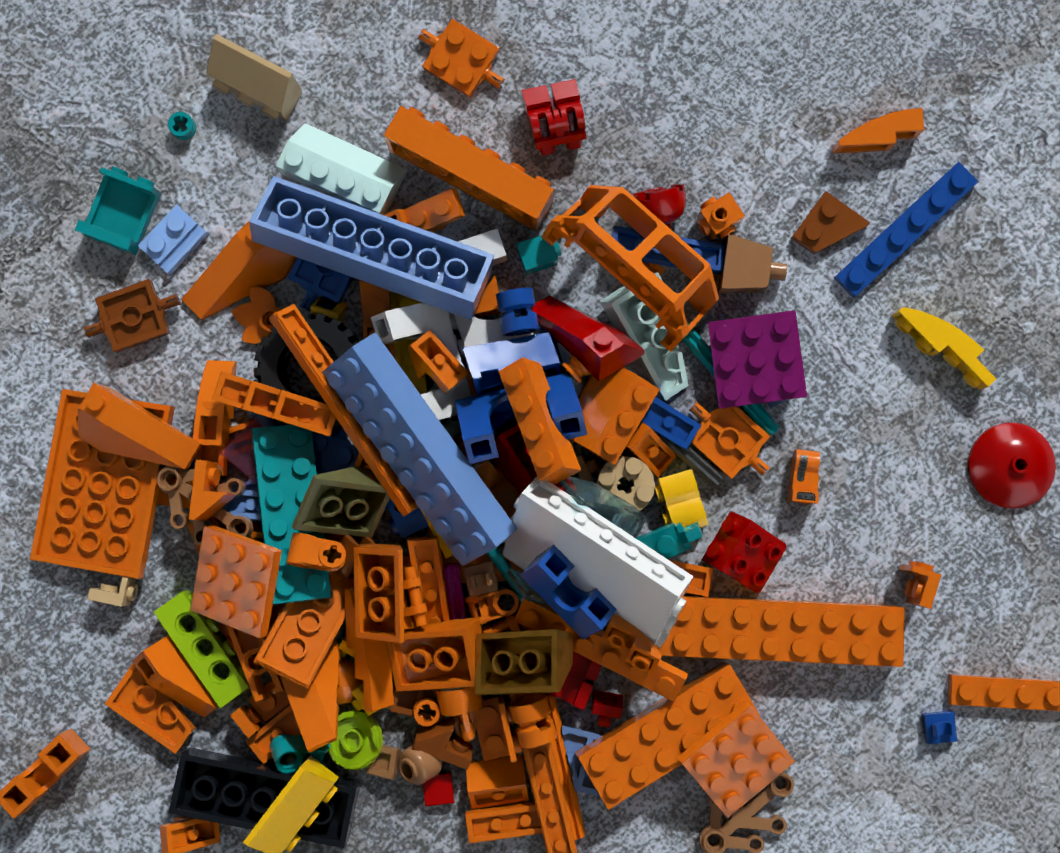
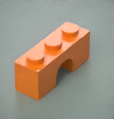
M72 728L60 733L38 754L39 758L30 767L15 776L0 791V805L13 819L24 814L69 772L91 748Z

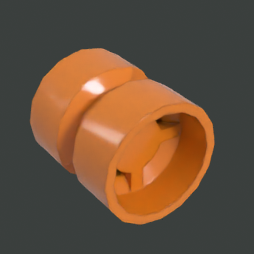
M546 694L523 697L509 705L513 722L519 724L516 733L521 748L539 747L554 741L558 737L553 719L548 718L551 710Z

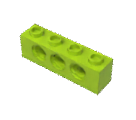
M190 590L182 591L153 613L219 708H222L250 688L241 663L235 656L237 653L219 633L221 628L218 622L190 611L193 593ZM188 615L193 616L196 620V627L193 631L185 626V619ZM204 639L209 640L213 645L211 654L204 653L201 648V643ZM220 663H224L229 667L230 673L228 678H223L219 675L218 665Z

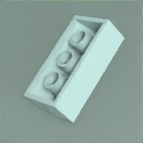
M306 123L287 141L276 164L277 169L283 176L323 194L382 215L388 213L407 173V169Z

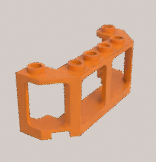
M590 185L582 197L563 215H557L551 220L541 236L550 246H553L560 238L566 239L564 246L567 248L574 242L577 243L661 319L655 326L658 329L664 326L667 330L666 337L660 343L670 352L719 300L711 265L623 187ZM580 207L586 212L582 216H572ZM610 207L645 239L633 251H628L599 226L594 218L602 217ZM654 247L692 280L682 292H674L642 263V259ZM687 300L699 312L689 325L684 313V304Z

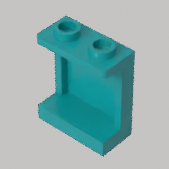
M112 166L111 170L101 167L99 173L103 175V179L86 221L78 220L75 231L85 237L136 256L139 250L138 245L145 236L161 193L154 187L155 183L146 178L138 176L137 180L127 177L129 173Z

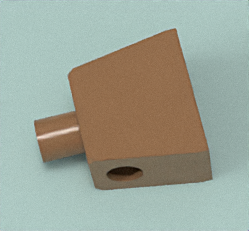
M728 234L724 240V245H726L723 272L719 278L718 293L764 292L768 288L769 279L785 281L787 264L772 262V247Z

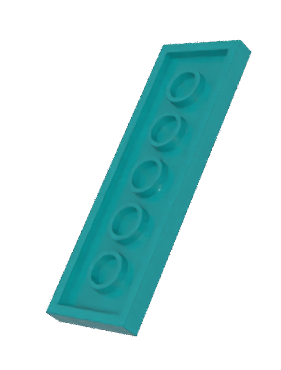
M294 425L252 428L251 435L263 543L282 550L273 605L331 598L328 571L299 568L286 564L292 533H304L325 539L322 532L294 530L292 528L313 475H317L312 431Z

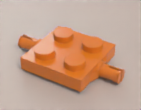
M453 18L448 23L444 32L438 37L426 29H422V34H419L418 39L431 46L430 54L422 65L424 70L469 98L472 97L477 87L485 80L500 89L505 78L491 71L493 61L500 52L498 46Z
M698 402L689 409L701 420V427L691 444L729 479H733L742 468L748 465L752 466L761 476L766 473L765 471H768L770 467L757 455L762 445L771 436L738 407L719 409L718 407L709 413Z

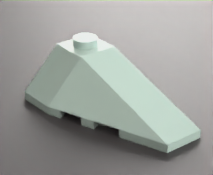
M654 273L660 280H662L659 273ZM625 286L599 301L612 325L629 335L645 350L644 355L637 358L636 361L651 383L660 389L658 393L664 401L688 386L683 354L680 352L679 344L670 352L660 343L666 337L667 330L664 326L660 329L655 326L661 319Z

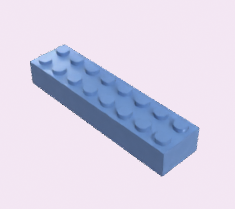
M273 176L249 221L253 242L470 320L473 318L492 272L493 254Z
M376 332L352 346L322 372L329 385L339 395L348 411L352 413L364 433L381 453L382 458L389 464L399 478L400 483L405 486L417 506L423 511L434 526L435 531L441 536L453 556L457 558L462 566L498 547L517 530L516 526L472 465L469 464L467 458Z

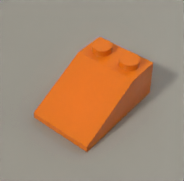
M479 617L453 619L404 630L403 643L386 641L396 692L475 687L476 634L482 633Z

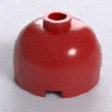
M673 184L670 189L658 187L633 194L641 204L670 229L672 228L671 223L680 219L686 208L684 184Z

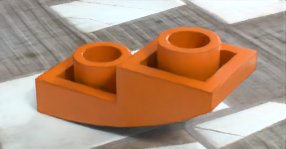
M615 613L613 614L602 638L610 641L616 647L629 651L625 661L632 664L636 669L652 675L662 654L639 629Z

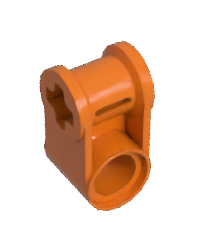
M292 533L286 564L328 572L339 571L344 566L346 550L341 543L309 534ZM331 550L337 551V556L341 557L340 559H335L334 563H329L328 557L324 556L329 555Z
M502 588L498 591L463 598L464 603L468 605L471 618L479 617L480 625L515 613L521 603V599L512 588ZM502 594L513 596L515 600L513 608L504 609L500 605L499 599Z

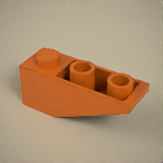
M169 635L143 650L132 660L149 686L205 718L219 707Z

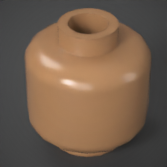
M412 745L401 752L398 770L405 781L414 785H421L439 774L442 769V760L432 757L423 751L412 749Z

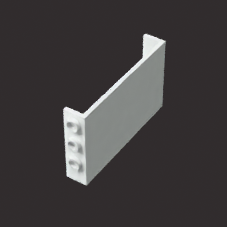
M536 477L514 504L516 512L511 517V521L517 530L503 541L506 544L502 555L525 570L537 555L555 545L575 566L568 576L577 588L587 592L597 588L617 609L616 615L635 626L654 645L661 648L670 634L669 631L677 621V616L687 602L683 599V596L694 576L551 482L540 481Z

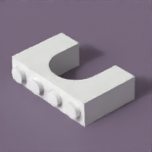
M498 228L458 241L493 254V265L507 261V255ZM449 313L452 329H459L462 338L457 340L462 357L465 356L463 347L526 337L534 334L502 336L500 318L483 320L473 316L472 320ZM515 313V316H516V317H519V316H522V314H521V313Z
M419 303L384 311L371 317L374 330L384 344L406 339L417 340L427 331L431 330L465 368L458 351L457 338L451 327L449 312L425 303ZM466 377L446 394L435 382L429 391L420 394L438 420L458 415L455 400L472 396Z

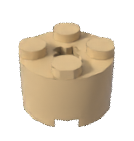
M628 456L619 457L615 465L609 462L605 464L598 473L595 483L596 495L603 507L621 515L637 513L645 508L652 499L655 488L654 477L648 466L641 460ZM620 478L631 482L632 487L629 488L630 492L628 494L624 490H618L617 485L621 484Z

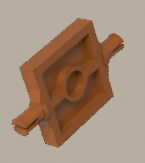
M147 279L95 298L99 309V322L85 326L84 331H86L85 334L88 338L104 332L109 338L113 352L119 353L171 334L165 319V310L181 305L177 294L160 299L155 291L153 282Z

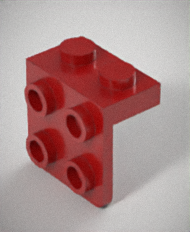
M730 511L701 560L727 574L753 592L759 593L785 552L786 544L752 520Z

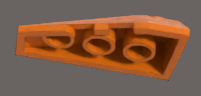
M248 221L233 236L181 300L201 320H204L232 306L233 303L250 296V288L252 286L265 288L271 284L274 285L283 281L290 274L297 257L253 242Z
M336 636L308 690L280 676L309 753L337 740L339 713L337 689L340 687L338 669L339 662H341V649H339Z

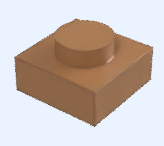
M383 744L380 755L374 763L366 768V773L391 780L396 779L399 756L402 749Z

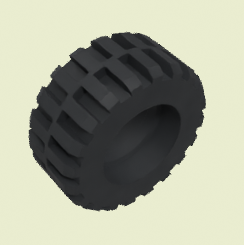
M301 313L321 344L331 349L337 359L352 346L360 342L349 328L335 318L331 319L327 315L317 313V315ZM273 326L270 329L273 333L268 338L264 336L260 342L263 345L261 352L256 351L254 360L258 362L257 368H253L254 377L261 384L300 395L292 389L287 380V366L293 354ZM321 395L315 397L303 396L326 404Z

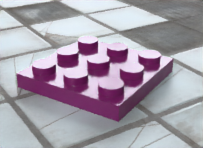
M796 310L708 322L719 409L807 398Z

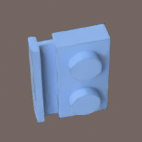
M176 204L140 242L138 247L164 269L166 273L171 275L209 234Z

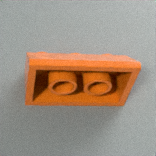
M623 367L601 381H598L591 375L578 396L587 435L570 440L600 459L615 465L660 389Z
M374 544L353 547L355 638L403 643L404 595L403 549L401 545Z

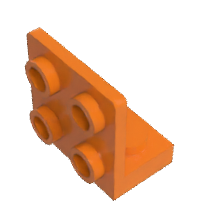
M506 695L483 699V706L473 712L483 761L510 755L511 763L517 762L518 753L522 752V748L520 747L516 730L513 731L512 727L514 722L509 708L511 701L507 702Z

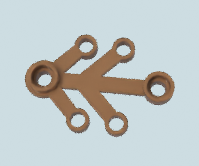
M218 464V469L220 470V477H221V475H222V467ZM166 466L159 472L157 483L161 491L167 493L171 509L170 524L175 529H186L190 524L189 515L183 512L181 494L187 497L191 503L193 486L188 484V482L193 481L195 469L184 471L181 468ZM175 475L177 478L176 483L171 485L170 478ZM231 478L226 483L218 484L215 492L232 493L240 496L245 491V483L241 479ZM234 482H237L239 489L234 493L231 487ZM223 507L213 515L227 525L226 530L245 537H250L253 532V523L248 517L234 516ZM181 515L184 520L183 524L179 526L177 518ZM193 520V541L197 545H201L199 536L204 526H207L206 521ZM241 523L246 525L244 533H240L238 529Z
M782 772L745 806L743 805L732 814L722 825V811L707 795L708 801L711 804L709 826L704 828L699 836V844L705 853H723L727 848L749 850L751 853H760L764 849V841L758 834L752 833L746 838L730 835L738 828L766 830L777 835L784 833L787 824L780 815L775 814L769 818L753 817V815L776 795L780 797L790 795L794 789L793 779L786 772ZM778 778L785 779L783 787H776L775 782ZM775 820H781L782 822L779 829L772 828V823ZM717 835L719 837L718 842L710 844L708 842L710 836ZM758 839L760 841L759 846L751 848V840Z

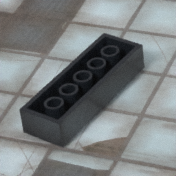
M190 747L181 753L168 813L252 830L295 773H281L276 765L271 763L263 764L261 761ZM339 777L334 784L338 790L327 804L324 801L319 803L315 809L319 812V815L310 827L307 828L303 825L297 832V835L301 837L300 840L345 848L350 838L361 782Z

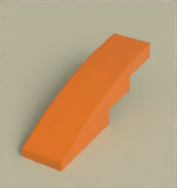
M223 371L220 373L212 400L329 437L336 420L327 404Z
M354 587L345 589L346 647L355 651V679L363 680L364 710L373 712L394 705L392 671L386 641L355 638Z

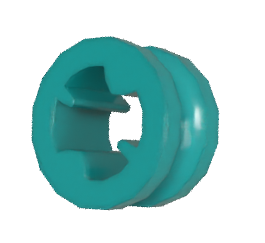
M182 111L176 112L168 120V129L177 139L188 140L196 132V123L187 113ZM181 120L184 123L186 122L187 129L185 131L179 129L177 125Z

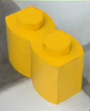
M692 469L657 479L658 485L655 486L654 492L658 503L663 502L666 513L662 514L664 526L673 522L675 524L682 523L683 528L698 522L700 527L709 525Z

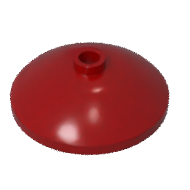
M1003 423L987 429L976 439L969 453L968 472L974 488L985 500L1002 508H1023L1036 503L1048 492L1055 477L1056 462L1050 444L1037 430L1021 423ZM1018 459L1023 464L1021 470H1018L1015 466Z

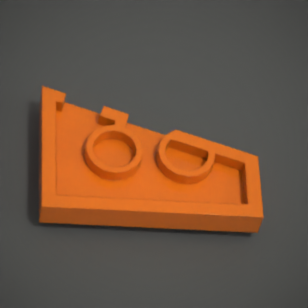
M132 663L105 702L106 706L175 754L181 750L195 730V726L179 704L172 698L149 686L134 663Z

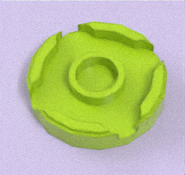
M354 710L338 715L337 740L330 743L331 746L328 751L332 760L347 770L363 769L374 763L380 755L383 745L382 729L377 720L371 715L368 716L364 711L358 712Z

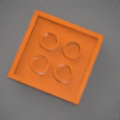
M214 525L204 526L190 611L257 638L266 637L268 635L282 550Z
M747 700L677 757L727 818L795 762Z

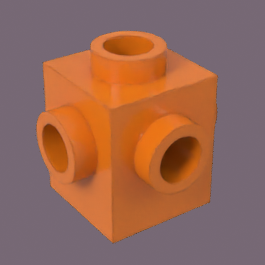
M728 192L717 200L715 197H712L700 206L702 210H700L697 216L699 220L697 225L705 236H710L712 241L719 236L723 240L728 234L731 235L737 230L735 226L743 220L745 215Z

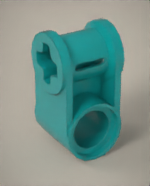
M281 734L271 741L270 752L278 771L288 774L296 773L310 756L323 764L325 753L329 751L331 745L329 743L309 753L301 735Z

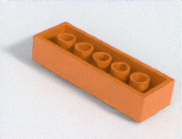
M400 105L383 135L389 152L530 229L538 231L553 204L554 188L551 187L552 184L548 180L540 176H536V178L531 177L525 173L526 170L519 164L511 162L509 165L500 160L501 156L495 151L488 148L482 150L474 146L475 142L469 137L462 134L458 137L450 133V128L439 121L432 123L424 118L425 115L413 107L406 109Z
M721 662L682 686L675 702L664 697L574 753L602 802L609 810L682 765L677 757L744 701L747 700L758 714L759 712L731 665Z

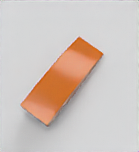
M923 109L901 110L870 120L841 138L832 148L833 154L889 151L896 144V139L917 138L924 131Z

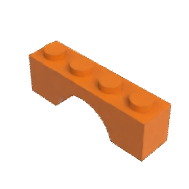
M522 357L501 369L499 374L538 480L559 483L580 472L581 468L572 444L559 432L549 414L546 394L551 389L541 363Z

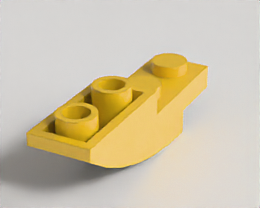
M906 307L900 308L891 315L896 320L895 325L905 334L909 333L915 339V345L922 353L933 356L942 351L944 353V360L952 367H957L964 374L963 379L971 387H977L980 390L989 387L996 380L991 372L977 359L984 349L957 327L934 315Z

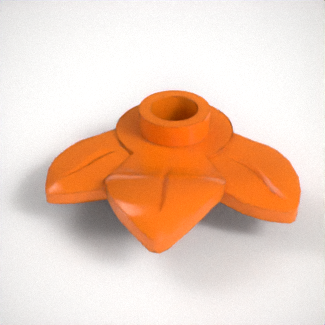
M252 286L250 288L251 302L235 307L232 310V314L242 326L246 327L242 335V341L258 344L264 336L267 338L273 333L270 330L273 326L269 322V317L282 309L276 306L275 297L272 293L264 288Z

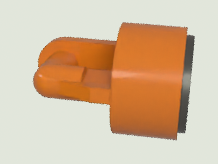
M475 687L435 689L441 715L454 716L456 735L466 742L472 741L477 730L473 712L483 706L482 695H475Z

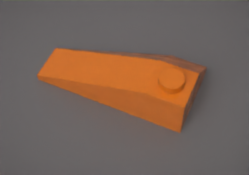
M94 382L78 408V437L102 452L188 470L202 446L198 441L112 388Z

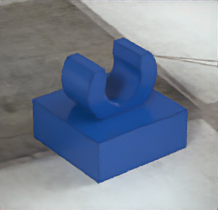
M953 711L922 713L925 743L958 742Z

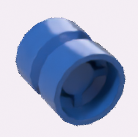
M517 288L496 294L498 311L504 315L500 318L502 336H518L539 330L537 313L532 311V308L535 306L532 288ZM515 313H521L522 316L516 317Z

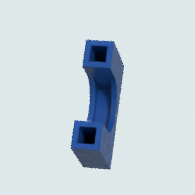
M570 373L547 377L546 379L551 390L546 394V404L559 432L567 440L587 435L582 408ZM505 388L455 400L469 464L499 457L495 442L496 431L502 424L515 418Z

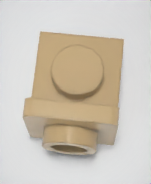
M123 576L119 591V586L101 583L100 587L90 588L87 600L121 607L130 606L131 601L135 600L138 592V585L135 584L136 578Z

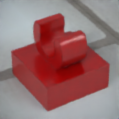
M594 690L592 714L598 715V726L609 728L611 717L621 719L623 695Z

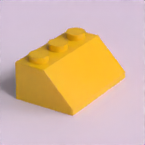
M310 756L299 767L243 843L264 853H282L284 850L290 853L301 839L297 832L303 825L309 828L319 815V812L315 810L319 803L324 801L327 804L338 790L334 784L339 777L314 757Z

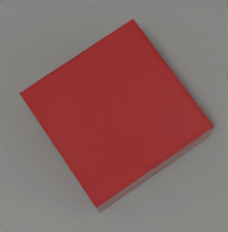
M452 771L439 773L423 783L425 806L455 802Z

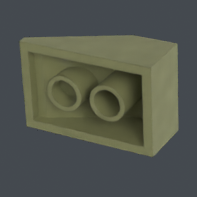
M354 466L313 475L292 528L294 530L372 538L390 497L370 468Z

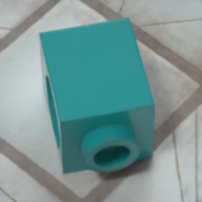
M540 235L516 243L525 275L558 265V256L562 255L558 241L553 246H550Z

